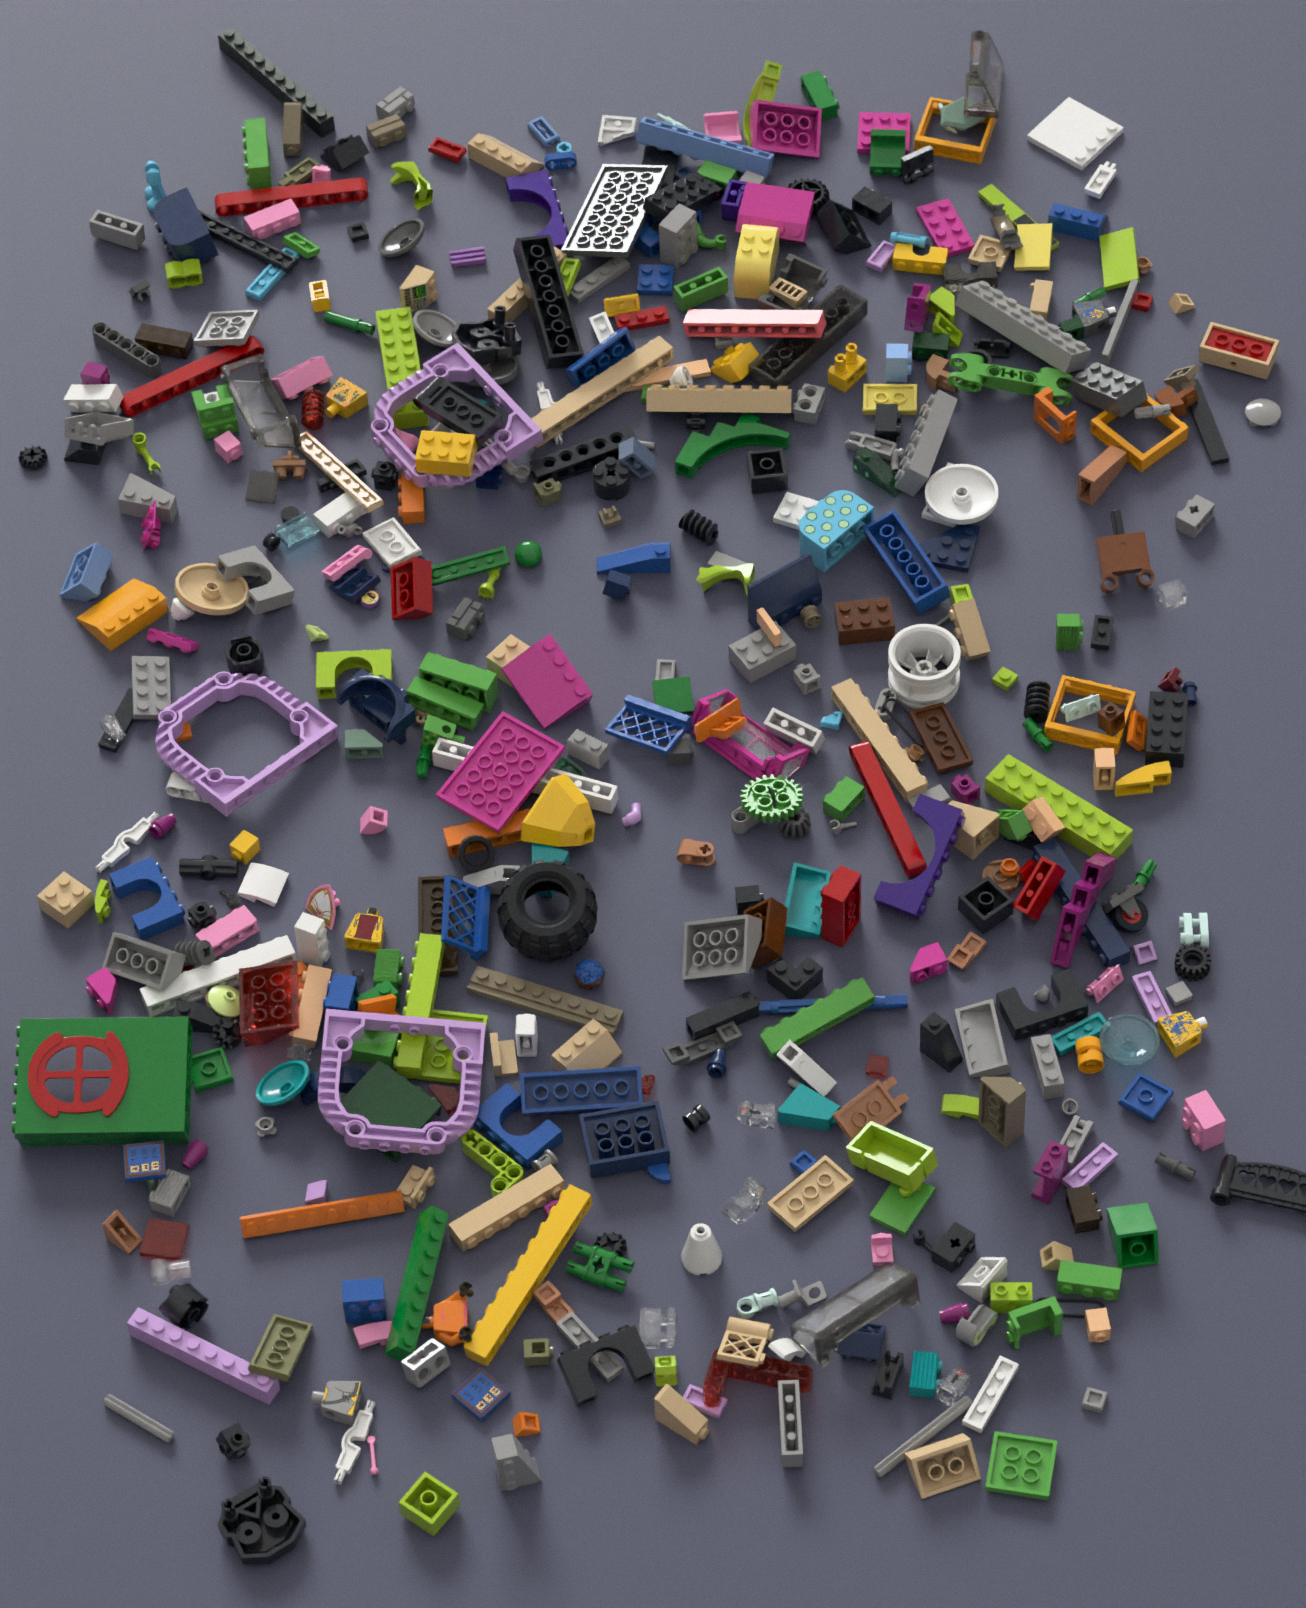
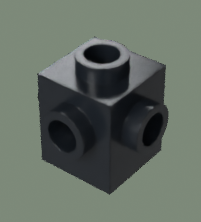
M378 461L376 467H373L371 478H374L376 489L392 491L395 482L398 481L399 472L396 471L394 463Z
M203 900L188 909V922L193 929L195 928L199 932L201 929L215 923L216 910L212 905L209 906Z
M239 1423L222 1430L215 1439L219 1445L220 1452L228 1460L234 1457L236 1459L243 1457L247 1454V1449L251 1445L249 1435L243 1431Z

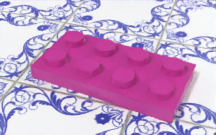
M949 198L916 207V213L935 247L948 248V257L973 250L975 244Z

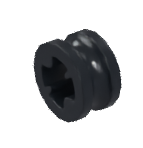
M269 533L263 540V546L268 548L269 551H274L279 547L281 539L274 533Z

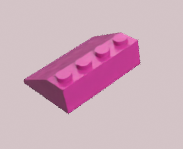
M755 100L750 106L751 148L771 153L819 158L822 108Z
M746 182L735 232L741 234L743 224L778 227L779 240L807 244L815 192Z
M551 634L533 644L501 669L543 729L586 705L593 696L589 687Z

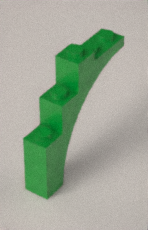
M743 412L735 427L718 422L710 436L692 432L675 460V474L692 479L697 471L709 460L719 454L741 447L771 446L788 450L790 446V433L761 424L760 417Z

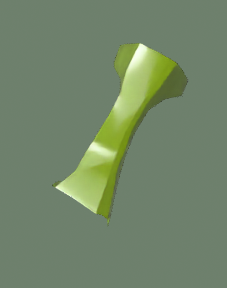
M396 162L391 166L393 171L397 172L390 180L392 184L413 181L416 185L414 206L417 210L433 202V189L430 188L429 182L419 173L418 167L414 162Z
M755 565L700 567L699 576L696 580L701 583L704 594V591L721 580L738 578L742 582L748 597L747 586L754 583Z

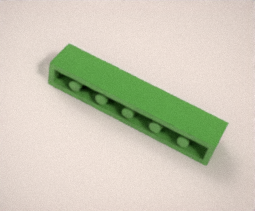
M863 977L858 980L853 979L847 983L846 987L833 990L828 997L824 999L819 998L810 1007H803L792 1017L781 1019L776 1026H769L762 1030L760 1042L771 1060H774L778 1057L776 1054L789 1040L797 1046L871 1006L874 1004L875 996Z

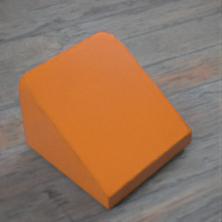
M519 1412L513 1418L515 1437L541 1433L538 1414Z

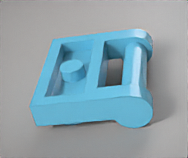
M892 232L890 243L913 244V246L925 248L926 244H929L930 237Z

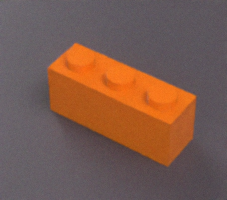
M401 471V478H398V488L402 489V492H398L399 503H402V506H398L399 517H402L403 524L425 523V488H420L411 480H407L404 472Z

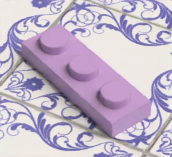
M1151 971L1132 976L1133 985L1154 1027H1156L1158 1018L1172 1015Z
M1102 1142L1062 1179V1184L1068 1189L1089 1185L1118 1158V1153Z

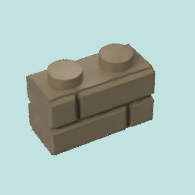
M398 114L366 125L367 138L372 142L375 149L384 147L389 143L400 141L406 137V127Z

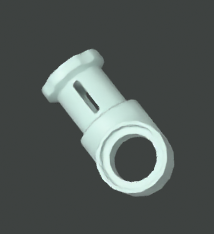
M771 1288L768 1292L754 1293L751 1296L740 1299L737 1303L738 1316L743 1319H749L756 1312L762 1311V1308L772 1305L778 1306L779 1303L775 1290ZM742 1305H749L752 1309L749 1312H743L740 1307Z

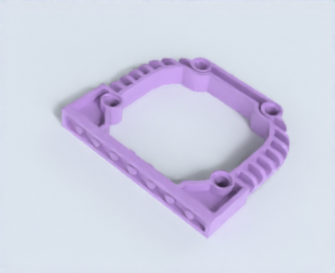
M459 343L454 344L423 364L422 370L416 371L414 375L408 376L406 380L398 382L396 386L389 388L386 393H383L376 403L374 421L371 423L374 444L383 449L385 456L393 460L396 468L404 472L407 480H411L420 488H425L429 485L438 488V485L445 486L446 488H453V486L458 485L460 487L464 486L465 483L473 482L475 478L481 477L485 472L500 465L504 460L509 463L543 441L542 430ZM438 375L449 383H469L475 379L483 387L484 392L494 399L495 404L498 407L501 406L509 414L505 429L498 430L494 434V442L476 453L471 477L417 473L415 455L396 435L392 419L394 413L412 401Z
M223 671L208 678L204 683L193 688L188 694L180 697L176 702L165 707L159 713V727L155 744L160 760L167 767H170L173 772L179 774L182 779H185L187 783L191 786L193 785L195 793L227 817L338 739V725L308 702L302 704L298 698H295L285 688L279 686L277 682L269 680L268 677H258L257 674L252 673L247 676H242V673L231 675V673ZM239 695L251 696L265 702L290 721V731L292 734L300 736V745L287 754L282 755L277 761L266 766L264 770L248 780L244 776L225 775L224 771L220 768L208 769L180 748L175 739L182 734L183 724L217 701H231Z
M326 1009L318 1086V1105L324 1119L334 1127L335 1131L344 1136L346 1144L362 1150L379 1149L384 1152L389 1150L401 1153L413 1152L422 1155L442 1153L447 1144L455 1142L459 1137L466 1134L477 1119L486 1023ZM364 1029L387 1031L394 1034L409 1033L411 1035L421 1034L444 1037L443 1044L453 1053L452 1067L461 1073L459 1104L457 1111L447 1122H430L422 1129L370 1124L364 1116L347 1113L339 1097L341 1063L351 1058L353 1043L364 1036Z

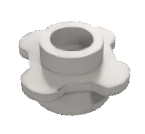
M269 1117L257 1120L255 1126L258 1128L257 1135L259 1137L269 1134L275 1135L277 1129L274 1127L275 1120Z

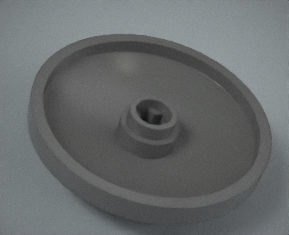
M512 355L511 359L505 362L494 363V361L485 364L478 363L498 385L511 381L518 374L519 363L515 355ZM475 379L469 383L461 382L471 386L482 387Z

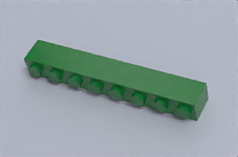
M433 1205L419 1213L384 1353L399 1362L416 1350L449 1213Z

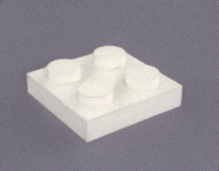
M786 492L773 517V522L799 530L801 518L808 510L814 508L819 501Z

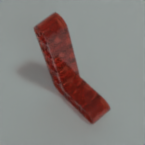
M716 1349L712 1355L703 1384V1403L710 1408L719 1406L728 1378L778 1387V1381L799 1380V1391L808 1392L813 1386V1369L805 1364L766 1356L763 1364H759L758 1367L717 1359L719 1349ZM729 1350L724 1353L732 1354L734 1352ZM752 1354L746 1355V1357L755 1359Z

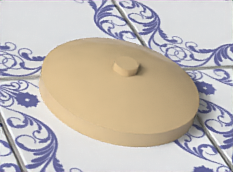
M213 563L193 564L185 567L178 573L174 586L176 596L184 605L192 610L208 615H227L237 612L245 606L249 587L242 576L224 581L215 570L216 564Z

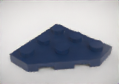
M959 524L919 545L934 567L968 573L980 533V526Z

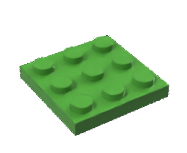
M994 1431L985 1491L1049 1500L1058 1441Z

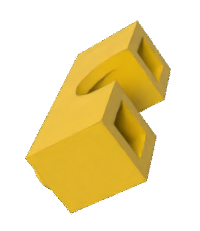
M896 243L893 254V270L945 276L948 248L931 246L928 254L919 256L913 252V244Z

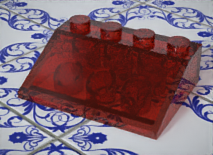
M297 960L239 969L240 1035L245 1047L266 1044L300 1028Z

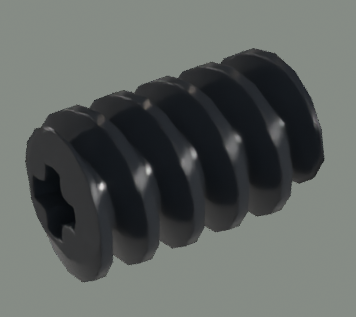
M694 509L688 511L681 518L678 525L680 529L700 539L707 545H712L719 535L717 530L718 524H712V520H707L705 516L701 517L700 513L695 514Z
M1033 681L1027 686L1024 717L1025 719L1031 717L1036 724L1044 723L1047 720L1049 691L1051 690L1047 682Z

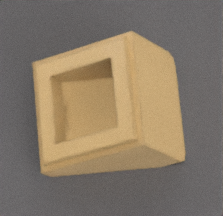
M1174 293L1168 302L1175 314L1195 308L1194 303L1187 294Z

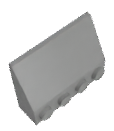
M740 915L685 922L682 980L748 974L761 941L762 919L751 915Z

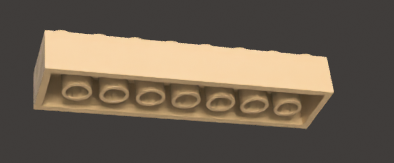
M654 384L651 388L647 389L646 411L791 413L792 389H788V386H777V389H770V386H759V389H752L751 385H742L741 389H734V385H723V389H717L716 385H706L705 388H698V385H688L687 388H680V385H670L669 388H662V385Z

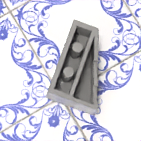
M130 472L118 498L121 514L146 518L148 507H152L154 500H156V516L159 517L161 522L172 524L178 512L176 496Z

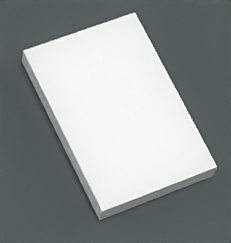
M394 517L362 533L363 538L389 569L422 554L419 546Z

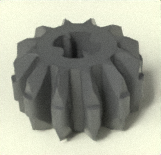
M804 808L799 810V813L794 812V817L788 815V820L781 818V822H778L781 833H784L786 837L791 835L793 840L795 836L802 838L803 834H808L811 827L809 813H805Z

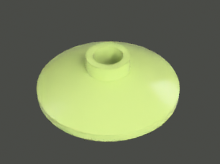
M225 984L216 985L210 989L208 1003L216 1013L230 1018L237 1017L243 1013L245 999L237 989Z

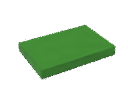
M923 1182L921 1190L914 1191L909 1195L910 1197L904 1198L899 1192V1187L901 1186L891 1183L870 1213L869 1219L906 1236L935 1193V1187Z

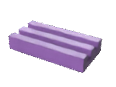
M484 246L449 251L452 268L486 263Z

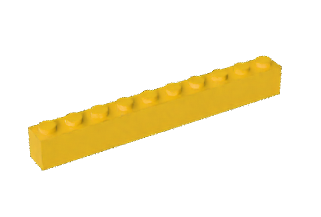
M571 1184L566 1190L561 1192L559 1202L550 1209L549 1217L546 1222H542L539 1226L535 1239L532 1238L530 1240L527 1251L519 1257L514 1271H510L508 1274L507 1282L498 1289L496 1299L487 1306L485 1316L476 1323L475 1331L471 1336V1342L465 1341L466 1357L486 1367L489 1366L534 1296L532 1291L541 1285L592 1206L591 1194Z

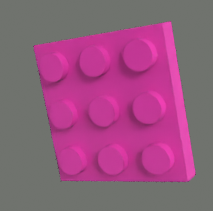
M859 112L857 154H871V129L906 130L905 155H908L911 113Z

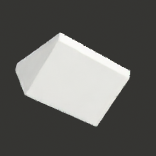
M981 1257L956 1286L982 1304L990 1295V1282H1001L1007 1276V1259L1005 1257Z

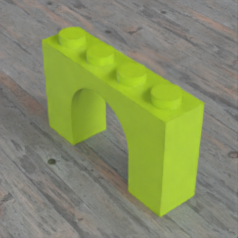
M392 650L317 652V698L335 699L338 677L346 670L353 668L364 669L374 676L383 675L385 678L393 681Z

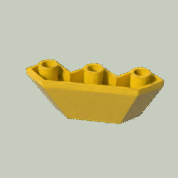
M562 774L550 779L522 822V841L557 847L582 846L594 841L595 821L589 801L568 775Z

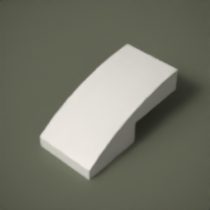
M790 1338L778 1339L768 1345L782 1359L789 1362L794 1356L803 1358L807 1352Z

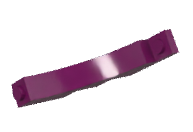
M1097 853L1085 861L1081 880L1073 885L1070 903L1062 907L1050 963L1065 968L1071 966L1074 949L1079 944L1089 913L1106 882L1113 877L1117 858Z

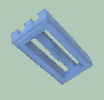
M542 116L528 122V128L545 147H548L549 143L551 145L554 144L555 140L557 142L560 141V136Z

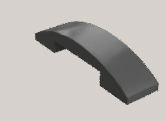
M734 1021L716 1027L715 1033L684 1045L680 1041L663 1048V1052L672 1065L691 1064L713 1056L718 1048L723 1050L738 1042L743 1035Z

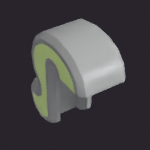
M984 1304L978 1305L968 1320L961 1318L956 1328V1337L970 1347L977 1346L985 1337L988 1329H992L996 1323L998 1313Z

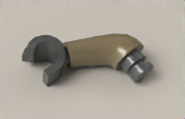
M1004 204L992 205L994 211H992L993 216L990 217V221L1000 237L999 241L1002 250H1017L1023 247L1017 234L1018 229L1014 228L1009 214H1005V210H1003Z

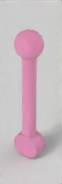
M369 1436L367 1443L370 1445L372 1463L370 1472L372 1475H377L379 1470L376 1467L374 1451L376 1440L374 1436Z

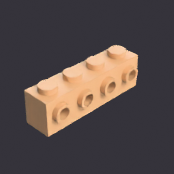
M309 965L307 971L303 970L301 982L305 984L304 988H299L297 1000L301 1002L300 1006H295L293 1018L297 1020L295 1025L291 1024L289 1036L293 1037L291 1044L315 1048L323 1013V1000L327 994V986L332 969Z

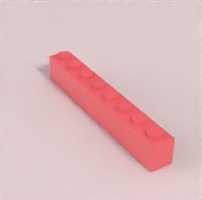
M689 309L683 321V326L687 337L821 338L826 321L823 310Z

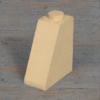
M666 1383L654 1398L655 1420L697 1445L709 1433L708 1419Z

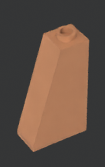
M1111 445L1078 474L1077 499L1093 506L1126 465L1127 452Z

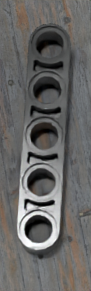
M98 322L92 326L96 345L150 378L160 376V359L156 354L106 323Z

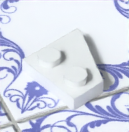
M602 115L598 146L634 136L637 123L636 118Z

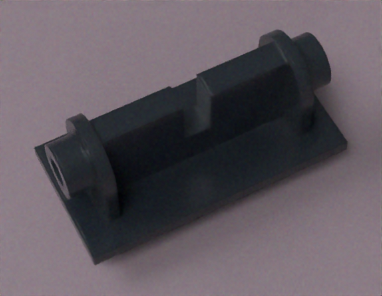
M978 337V339H974V349L984 350L990 356L1009 358L1010 341H1007V339H994V342H991V339Z

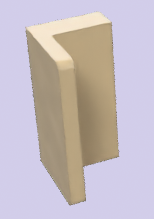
M497 1032L489 1033L494 1077L517 1075L518 1067L514 1040L498 1041Z

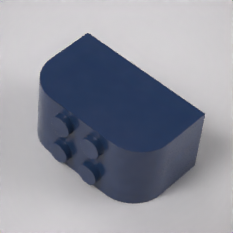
M187 187L162 198L156 203L153 211L157 220L155 227L158 233L162 232L159 236L163 244H167L165 248L169 256L173 255L175 261L183 262L188 259H199L201 264L219 255Z

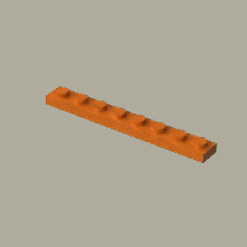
M399 1190L241 1216L240 1223L243 1238L405 1211L402 1192Z

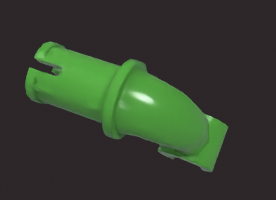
M697 223L698 246L702 248H726L727 240H725V235L719 234L715 239H708L702 233L699 223Z

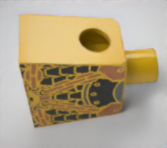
M340 377L326 395L328 408L325 410V413L330 418H333L336 414L348 418L368 405L367 392Z

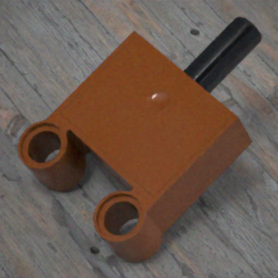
M1112 510L1110 511L1114 535L1098 537L1095 540L1101 577L1100 590L1105 594H1110L1118 586V578L1115 575L1137 572L1139 574L1136 577V584L1142 589L1149 588L1155 580V574L1150 566L1145 531L1125 534L1121 511ZM1147 575L1150 582H1143L1141 576ZM1106 580L1112 581L1113 587H1107L1104 582Z

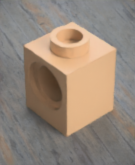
M1107 1309L1086 1310L1085 1324L1089 1342L1100 1343L1110 1340L1111 1328Z

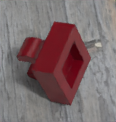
M1174 667L1166 672L1158 687L1163 691L1168 687L1172 692L1178 691L1179 687L1175 683L1179 686L1184 682L1182 678L1178 677L1181 671Z

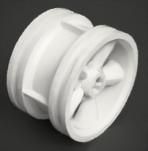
M932 624L912 625L904 628L893 637L888 652L889 688H892L897 693V700L908 707L919 709L941 702L946 704L956 695L960 683L959 666L961 655L957 639L946 629ZM926 657V660L917 662L915 658ZM941 661L944 664H946L948 668L937 671V669L934 666H936ZM900 666L910 669V673L903 670Z

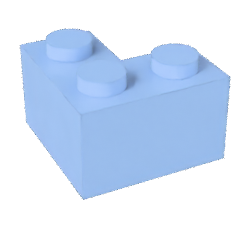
M887 344L886 382L907 383L908 375H911V365H908V363L912 361V351H908V344Z

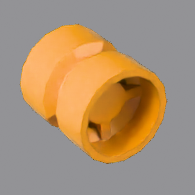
M1085 1036L1078 1039L1075 1043L1078 1069L1087 1074L1101 1071L1104 1068V1059L1100 1039L1095 1036Z

